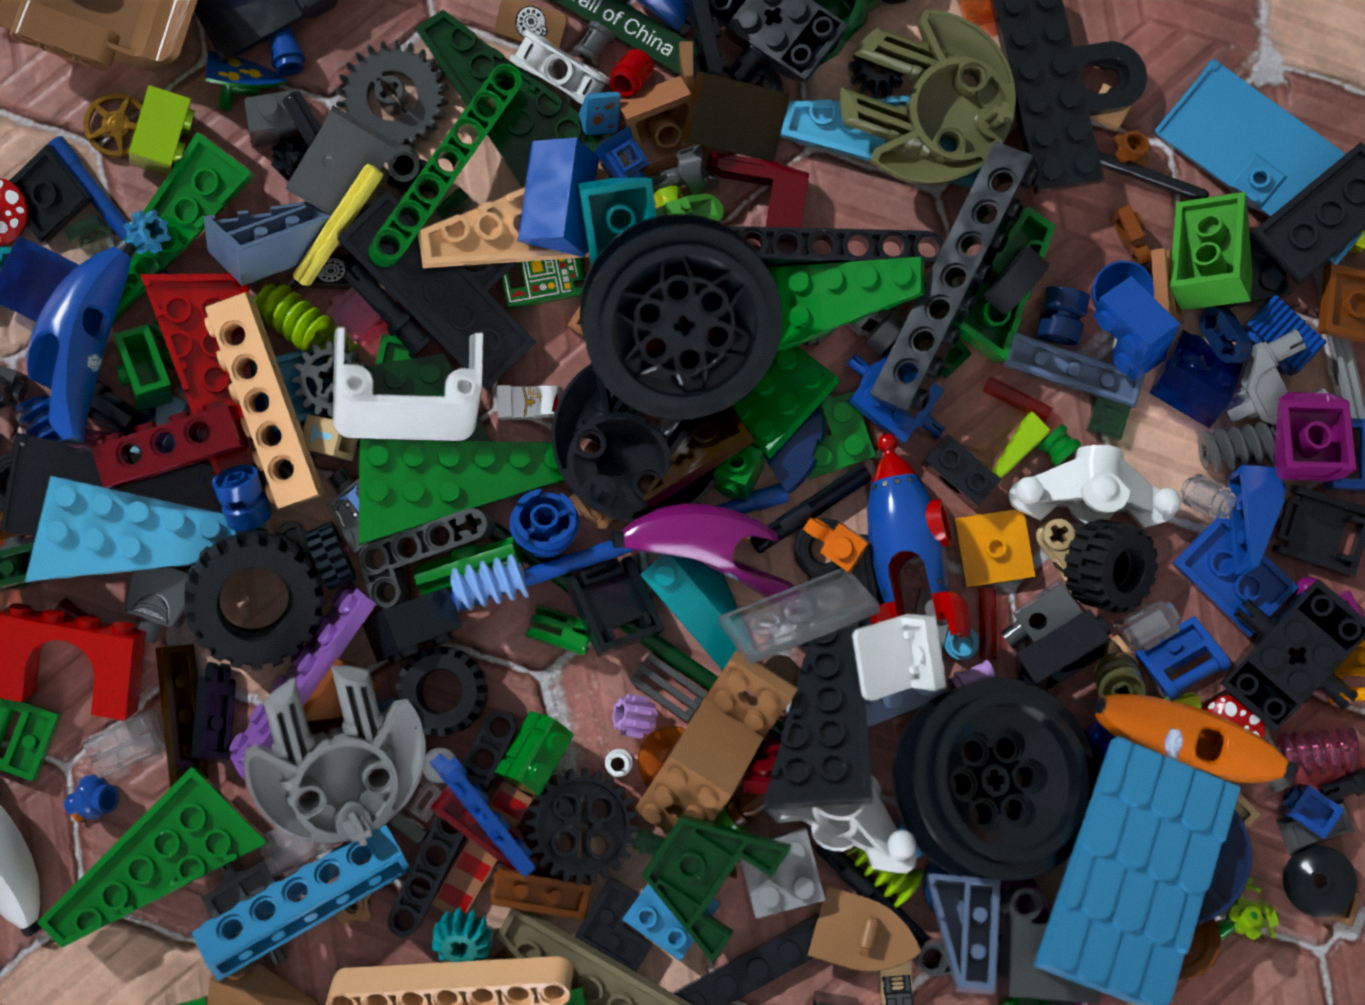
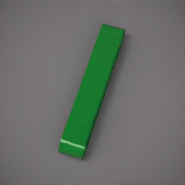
M510 64L496 66L371 242L369 256L376 265L386 268L391 267L398 262L519 90L522 77L516 67ZM496 79L505 80L509 85V90L501 89L497 85ZM477 105L487 107L490 110L491 116L485 117L481 115L477 110ZM458 132L467 133L471 137L472 143H463L458 137ZM438 159L449 160L452 163L453 171L443 170L438 163ZM419 187H429L434 193V198L427 199L423 197L419 192ZM407 213L411 215L415 221V226L407 227L403 225L399 219V214ZM388 241L392 243L395 247V254L387 255L383 253L379 247V242Z

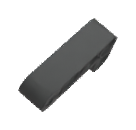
M465 509L363 547L358 559L370 598L380 608H390L407 602L410 589L404 569L491 537L496 526L492 514L483 509ZM475 519H481L482 524L477 526V530L462 531L460 526L473 524ZM442 527H446L450 533L449 541L444 546L437 540L438 531ZM411 538L417 543V552L412 557L408 556L405 551L406 542ZM378 550L382 551L385 556L384 564L379 569L373 563L374 554ZM389 583L396 590L395 598L391 602L384 596V589Z

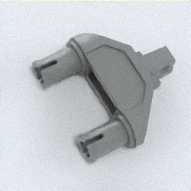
M1297 329L1269 344L1259 342L1253 345L1251 356L1245 362L1239 382L1241 388L1236 391L1237 396L1222 404L1227 418L1232 423L1248 416L1249 419L1259 417L1262 421L1276 426L1279 398L1288 392L1276 367H1278V362L1306 349L1305 343L1301 342L1303 339ZM1322 388V389H1320V391H1318V392H1316V393H1328V392L1326 391L1325 388Z

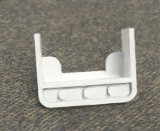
M337 328L335 330L333 425L340 435L347 438L461 441L473 434L476 427L482 389L483 333H475L469 336V369L453 371L445 382V397L373 395V380L368 370L359 365H344L345 328Z

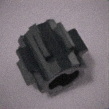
M300 136L296 139L293 137H289V139L283 137L272 148L273 155H271L273 162L271 166L287 181L290 180L308 149L306 142Z

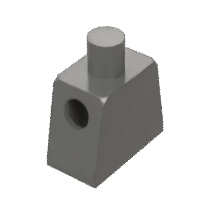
M284 91L244 99L252 148L278 144L280 142L279 139L283 137L287 139L293 137L296 139L300 136L303 139L282 103V100L287 95L295 91ZM306 100L307 104L309 105V107H310V109H311V111H312V105H311V103Z

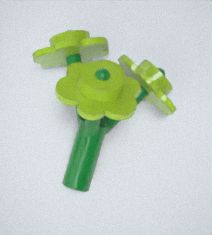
M1249 876L1245 889L1260 893L1261 888L1253 884L1254 878ZM1240 895L1236 902L1228 909L1225 920L1218 924L1221 941L1235 930L1239 934L1245 933L1250 939H1257L1261 936V929L1264 927L1271 939L1275 938L1273 927L1279 926V914L1275 911L1273 905L1267 906L1263 898H1258V902H1248L1245 898H1241Z

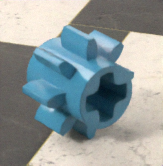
M142 210L131 214L133 221L123 225V228L127 230V240L125 243L136 247L137 254L139 255L148 250L152 254L162 251L160 243L171 239L167 235V225L169 222L158 217L156 210L150 211L146 215Z

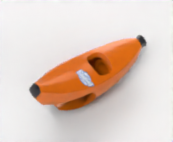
M1134 694L1099 697L1095 704V715L1099 723L1116 738L1121 737L1131 741L1133 744L1148 748L1224 781L1259 783L1280 778L1294 780L1298 763L1288 760L1275 746L1254 732L1203 709L1156 697Z

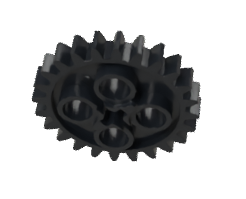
M583 768L577 778L574 770L569 769L566 772V781L558 773L553 776L555 786L548 782L543 789L545 795H532V798L538 805L526 807V811L534 815V817L523 822L524 826L533 828V833L525 836L524 840L535 841L536 846L530 851L533 854L540 852L542 855L537 866L540 867L549 863L551 866L548 875L553 876L558 871H561V882L563 883L567 882L571 875H574L575 885H581L584 875H586L589 883L593 884L597 881V872L603 879L610 878L608 867L610 866L616 871L621 870L622 867L618 858L626 860L631 858L625 847L637 845V842L629 837V833L639 831V827L630 824V819L638 816V812H628L626 808L634 800L633 798L622 800L620 796L623 794L625 787L614 790L612 788L614 777H610L605 782H602V771L600 770L596 771L592 778H589L588 769ZM582 794L586 797L583 814L580 802V795ZM560 798L568 799L572 804L573 810L569 817L562 816L557 810V802ZM595 800L602 801L607 807V815L604 819L597 818L592 812V805ZM582 814L583 824H588L589 829L582 832L581 846L583 857L578 858L577 849L581 832L580 829L574 828V823L581 820ZM558 834H565L571 841V847L567 853L560 852L555 846V839ZM595 835L600 836L605 841L606 848L602 855L595 854L590 847L591 839Z

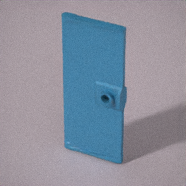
M1214 58L1207 63L1206 68L1154 131L1156 136L1228 187L1232 194L1245 192L1247 195V205L1252 209L1262 212L1267 217H1271L1346 154ZM1363 233L1329 260V262L1337 266Z

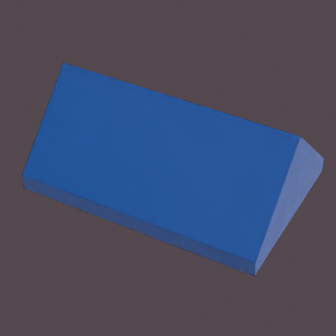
M578 138L532 141L517 242L581 257L586 256L587 242L578 183L596 181L599 157Z

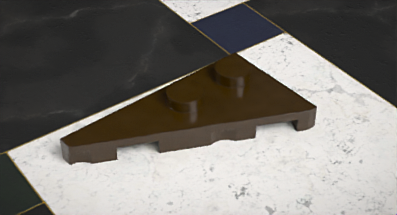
M733 405L709 415L707 419L700 418L693 432L683 440L671 456L670 461L673 465L662 479L656 477L648 487L647 493L642 497L650 509L755 442Z

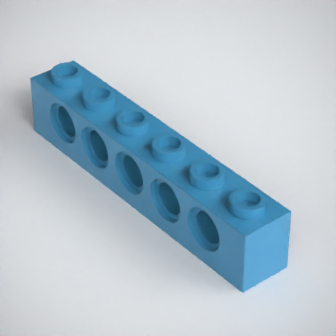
M384 824L379 829L373 831L372 836L366 838V845L360 846L357 841L340 845L325 857L314 863L304 865L295 874L282 881L272 883L265 891L251 899L237 903L233 909L217 918L207 920L200 928L191 932L206 966L218 982L410 872L411 869L387 825ZM370 859L366 864L360 865L362 861ZM338 877L336 881L328 883L332 878ZM306 895L303 900L296 902L299 897ZM274 913L271 918L264 920L266 916ZM241 932L238 937L231 939L236 933Z

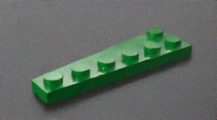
M197 132L184 150L182 157L178 159L143 211L146 215V213L156 210L158 217L168 221L167 235L171 239L160 243L162 251L154 254L148 250L139 255L137 254V248L134 247L136 251L131 257L129 274L112 326L146 291L140 274H162L205 229L203 216L215 215L216 218L256 175V173L201 133Z

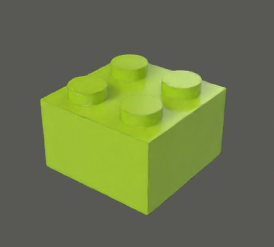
M148 85L129 150L130 165L165 176L169 174L184 152L186 144L181 143L182 135L189 137L193 126L195 110L190 109L191 98Z

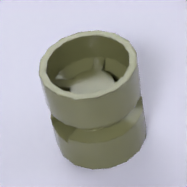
M1119 652L1110 653L1102 657L1095 665L1094 679L1099 697L1128 694L1146 696V687L1139 666L1131 656Z

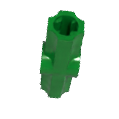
M513 537L481 547L479 545H470L455 549L450 553L449 557L415 567L416 585L422 596L445 587L450 590L452 589V568L456 567L461 576H464L466 565L470 564L477 573L479 572L480 561H484L488 568L492 569L494 558L498 557L503 566H506L507 558L510 554L514 556L518 563L521 562L522 567H524L522 549Z

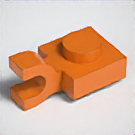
M810 518L803 528L805 532L825 543L820 553L847 572L853 571L871 544L843 523H838L834 530L821 519Z

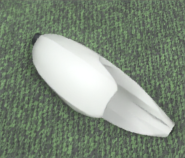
M0 805V914L7 921L20 928L25 937H30L42 928L37 923L40 910L39 878L26 842L11 817Z

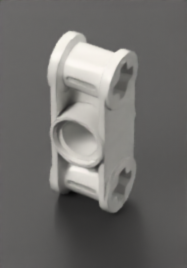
M527 28L524 31L525 38L517 53L512 54L509 58L519 67L541 77L564 91L580 104H583L586 94L601 93L604 85L610 84L608 76L589 65L583 64L552 45L550 41ZM560 59L568 66L567 75L563 79H558L553 73V66Z

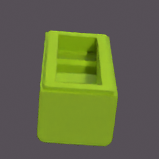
M1031 411L1023 418L992 470L1000 479L1050 433V429L1034 412Z

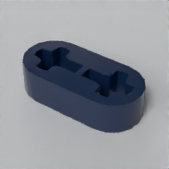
M1211 306L1204 309L1200 315L1199 327L1217 357L1222 362L1229 364H1243L1252 353V342L1234 313L1229 308Z

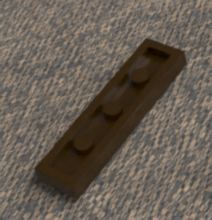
M194 644L155 648L170 788L192 766H196L208 778L206 758L191 757L198 685Z

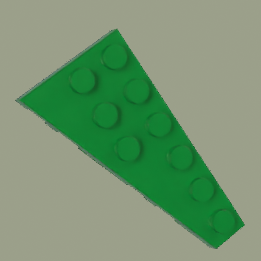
M922 257L767 267L776 284L782 306V333L777 352L788 350L833 332L835 328L848 323L853 324L863 320L865 316L880 310H888L924 295V259ZM718 326V338L724 333L725 328Z
M360 439L359 546L386 536L401 533L465 509H478V507L504 501L519 494L564 482L554 459L552 442Z
M192 766L37 923L63 948L270 841L196 766Z

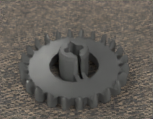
M396 39L393 49L389 50L385 41L381 40L380 52L378 53L368 44L369 57L365 58L359 52H355L359 65L356 66L349 62L345 63L351 76L339 75L340 81L347 87L336 88L335 91L339 96L346 99L336 102V106L340 110H347V114L398 145H405V142L409 141L413 147H417V137L420 136L425 140H429L430 137L426 130L428 128L438 130L439 126L434 119L446 116L445 112L439 109L440 106H445L449 103L447 97L440 96V94L448 90L446 83H438L443 79L444 72L442 70L433 72L437 65L434 58L424 63L427 56L424 49H421L414 56V46L412 43H409L405 51H402L401 44ZM400 74L406 76L414 83L417 88L418 98L413 110L408 106L409 95L403 82L395 76L384 75ZM382 83L388 91L391 90L393 93H397V98L407 113H404L395 98L392 99L390 96H386ZM373 84L375 85L374 94L381 108L386 113L399 114L402 119L385 120L379 118L371 111L368 94Z

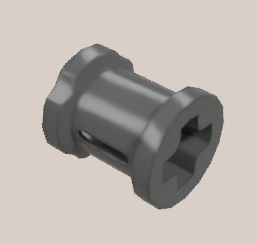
M590 21L587 34L580 45H575L572 51L583 62L590 66L598 67L601 63L600 57L609 43L614 42L615 34L601 23Z

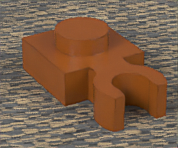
M1129 204L1118 209L1110 218L1124 248L1127 247L1129 250L1131 261L1144 266L1152 260L1151 251L1143 240L1145 226L1140 214L1137 211L1134 212Z

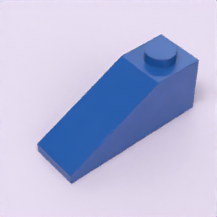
M1241 465L1226 476L1235 576H1243L1259 566L1284 504L1286 487L1282 479L1276 476V467Z

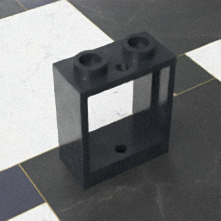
M1089 609L1017 652L1016 669L1025 682L1047 691L1106 656L1110 642L1108 635L1111 634V630L1101 615L1095 617Z

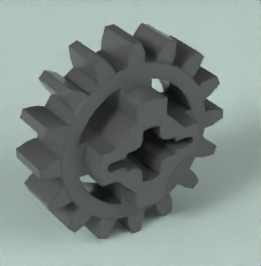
M327 341L325 350L314 344L313 350L315 353L310 356L306 352L301 354L306 362L304 365H294V368L301 372V374L292 378V382L296 385H301V388L295 392V395L298 398L306 397L303 403L306 409L316 405L315 414L321 417L325 410H327L329 417L333 419V383L328 385L324 379L326 376L332 377L334 375V343ZM344 343V365L348 362L350 365H359L367 369L368 365L364 361L356 363L360 356L356 350L347 354L348 346ZM329 358L327 363L319 367L315 366L321 360ZM309 379L315 381L317 385V397L310 390Z

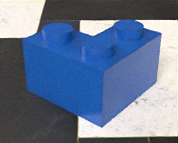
M1132 276L1100 297L1093 316L1104 331L1110 332L1117 339L1111 359L1114 361L1116 368L1121 373L1127 374L1134 382L1165 361L1180 325Z

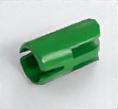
M537 604L535 608L537 615L532 616L530 621L532 627L527 629L525 636L580 656L586 655L589 649L587 647L588 643L591 641L581 618Z

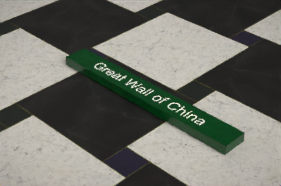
M549 0L588 24L590 21L601 23L615 34V40L630 49L644 51L651 57L654 63L676 76H681L679 41L689 40L621 0ZM693 43V78H696L697 71L702 72V67H706V61L699 59Z

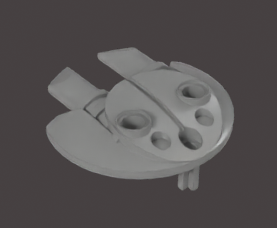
M331 666L344 717L342 727L330 729L328 734H324V732L315 735L310 733L296 678L288 680L264 701L274 744H272L271 748L255 744L245 749V778L256 806L263 816L279 830L309 842L338 843L351 840L352 842L357 841L360 846H364L367 844L366 838L371 837L373 831L379 829L396 816L413 795L421 778L425 763L424 730L416 710L408 699L395 700L384 712L379 711L369 670L352 666ZM383 768L379 776L369 778L373 770ZM314 791V794L309 799H299L304 792Z

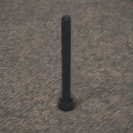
M1098 150L1100 163L1104 168L1192 200L1209 197V192L1206 189L1129 161L1122 163L1117 157Z

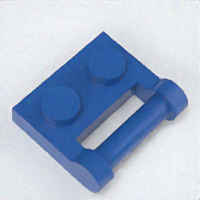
M1195 616L1134 650L1137 660L1158 685L1166 700L1175 701L1180 698L1179 693L1215 672L1220 671L1223 673L1232 667L1227 655ZM1205 653L1211 658L1173 681L1167 676Z

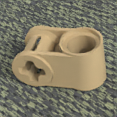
M1064 519L1045 521L1037 528L1036 541L1051 560L1059 575L1067 582L1068 578L1064 577V569L1067 562H1064L1065 555L1069 553L1070 548L1068 546L1071 540L1076 539V531ZM1053 529H1059L1060 534L1057 536L1059 541L1052 542L1049 537L1052 536Z

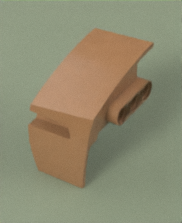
M0 0V27L9 29V35L19 42L98 70L109 71L113 61L143 69H153L167 65L179 56L197 0Z

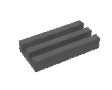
M649 653L630 680V682L686 722L707 695L704 690L652 653ZM650 664H655L696 693V698L692 700L648 669ZM643 674L687 704L689 707L686 712L641 681L640 678Z

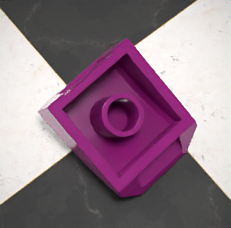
M1287 392L1279 398L1275 436L1277 477L1284 481L1313 480L1327 482L1346 478L1356 470L1350 402L1330 393Z

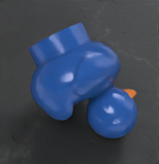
M89 774L78 781L79 785L76 787L75 792L69 794L64 801V809L75 821H81L84 818L96 820L104 814H109L115 810L119 802V793L117 788L110 785L104 777L98 774Z

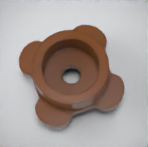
M1129 131L1126 134L1118 133L1114 139L1118 144L1116 157L1120 162L1127 163L1129 161L1137 162L1139 165L1147 164L1149 156L1146 152L1149 150L1150 143L1143 133Z

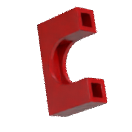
M22 603L10 604L9 607L0 611V698L23 702L36 693L41 650L47 641L61 640L72 643L80 648L92 664L94 686L91 715L126 721L138 711L146 630L136 629L134 624L129 622L103 623L95 616H79L78 618L65 616L66 613L61 610L49 609L43 612L31 610L30 605Z

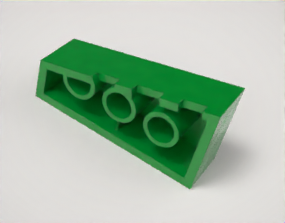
M1030 206L1024 207L1020 218L1012 222L1007 232L1009 238L1006 247L1001 253L997 252L992 263L993 271L991 277L985 285H981L976 295V307L970 316L965 317L960 327L962 329L960 339L994 363L1007 360L1011 350V342L1014 334L1018 331L1022 320L1020 319L1032 290L1005 315L984 298V293L1007 264L1027 246H1030L1044 259L1056 225Z

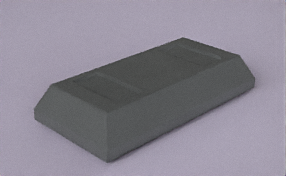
M1344 799L1335 802L1345 810L1326 839L1320 838L1290 817L1276 820L1288 854L1354 832L1355 828Z

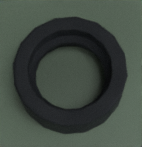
M1027 246L993 280L986 289L984 298L1005 315L1024 299L1048 270L1049 263L1030 246Z

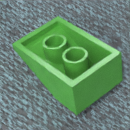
M1245 192L1176 202L1169 287L1181 310L1251 301L1252 260L1247 195Z

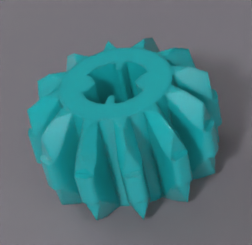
M460 907L455 913L446 911L434 926L432 950L438 952L439 961L462 962L483 960L491 951L493 927L487 925L486 916L476 917L474 909L469 913H464Z

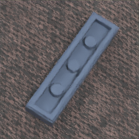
M1020 333L1014 334L1008 358L1002 362L1001 366L1131 409L1135 408L1145 375L1134 382L1127 374L1121 373L1114 364Z

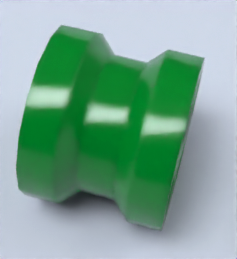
M1061 423L1036 447L1042 452H1047L1051 457L1050 462L1056 467L1081 445V442L1077 438H1071L1067 434V427Z

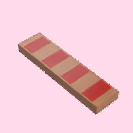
M503 780L488 807L495 812L498 811L509 823L517 828L526 813V807L530 806L533 798L531 795ZM469 839L431 904L443 912L450 911L455 913L460 907L464 913H468L498 860Z

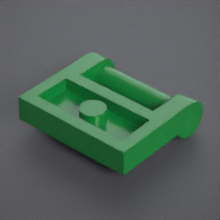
M0 698V746L14 710L21 712L5 756H0V770L32 782L37 781L62 714L25 700L18 702Z

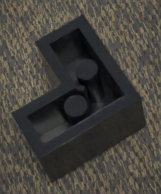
M447 587L382 610L362 624L377 663L389 659L391 665L422 651L421 644L432 641L433 646H437L452 640V632L462 627Z

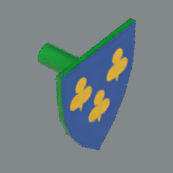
M209 50L207 52L205 81L221 84L218 107L223 110H230L232 108L234 93L250 97L259 96L261 88L287 84L288 80L260 64L240 57H234L228 62L223 63L217 52Z

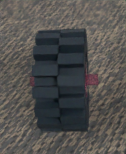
M332 521L305 532L307 544L313 557L312 562L314 566H317L329 590L356 580L355 570L347 554L352 550L349 544L344 546L338 530Z

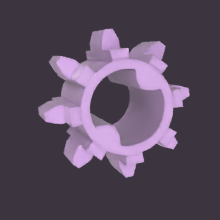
M627 694L626 698L618 699L617 704L613 707L612 721L614 722L613 727L620 730V735L642 739L644 734H651V730L656 726L658 711L655 709V703L649 702V697Z

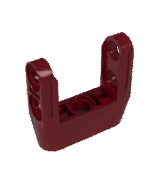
M712 153L709 155L707 169L716 173L721 178L772 186L765 227L801 228L809 181L808 172L772 161L723 153ZM785 239L777 243L778 249L784 254H791L796 250L795 244L790 240ZM751 245L756 252L760 251L761 246ZM765 265L766 267H780L774 265Z

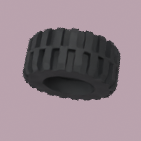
M256 528V532L235 531L236 534L226 537L224 534L215 539L216 543L210 548L206 546L199 553V559L196 563H192L189 570V577L187 582H185L184 598L185 612L190 631L194 632L196 641L203 650L207 648L211 651V657L219 662L223 661V659L230 661L231 667L241 669L244 664L251 665L252 670H263L262 664L272 663L273 667L284 664V657L291 655L294 658L302 652L301 646L305 642L310 644L315 636V627L321 624L324 593L317 569L311 558L306 555L304 549L298 543H292L288 540L287 536L279 532L275 535L268 533L267 529ZM258 567L272 570L281 577L288 590V604L284 613L275 622L262 628L248 629L231 623L225 617L220 607V593L226 580L238 571L247 568Z

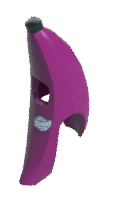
M683 503L658 508L635 519L622 531L613 530L611 532L614 548H627L698 560L709 568L737 580L759 593L790 620H793L802 609L801 592L791 582L733 559L735 546L745 537L757 536L774 541L779 540L776 531L748 515L709 504Z

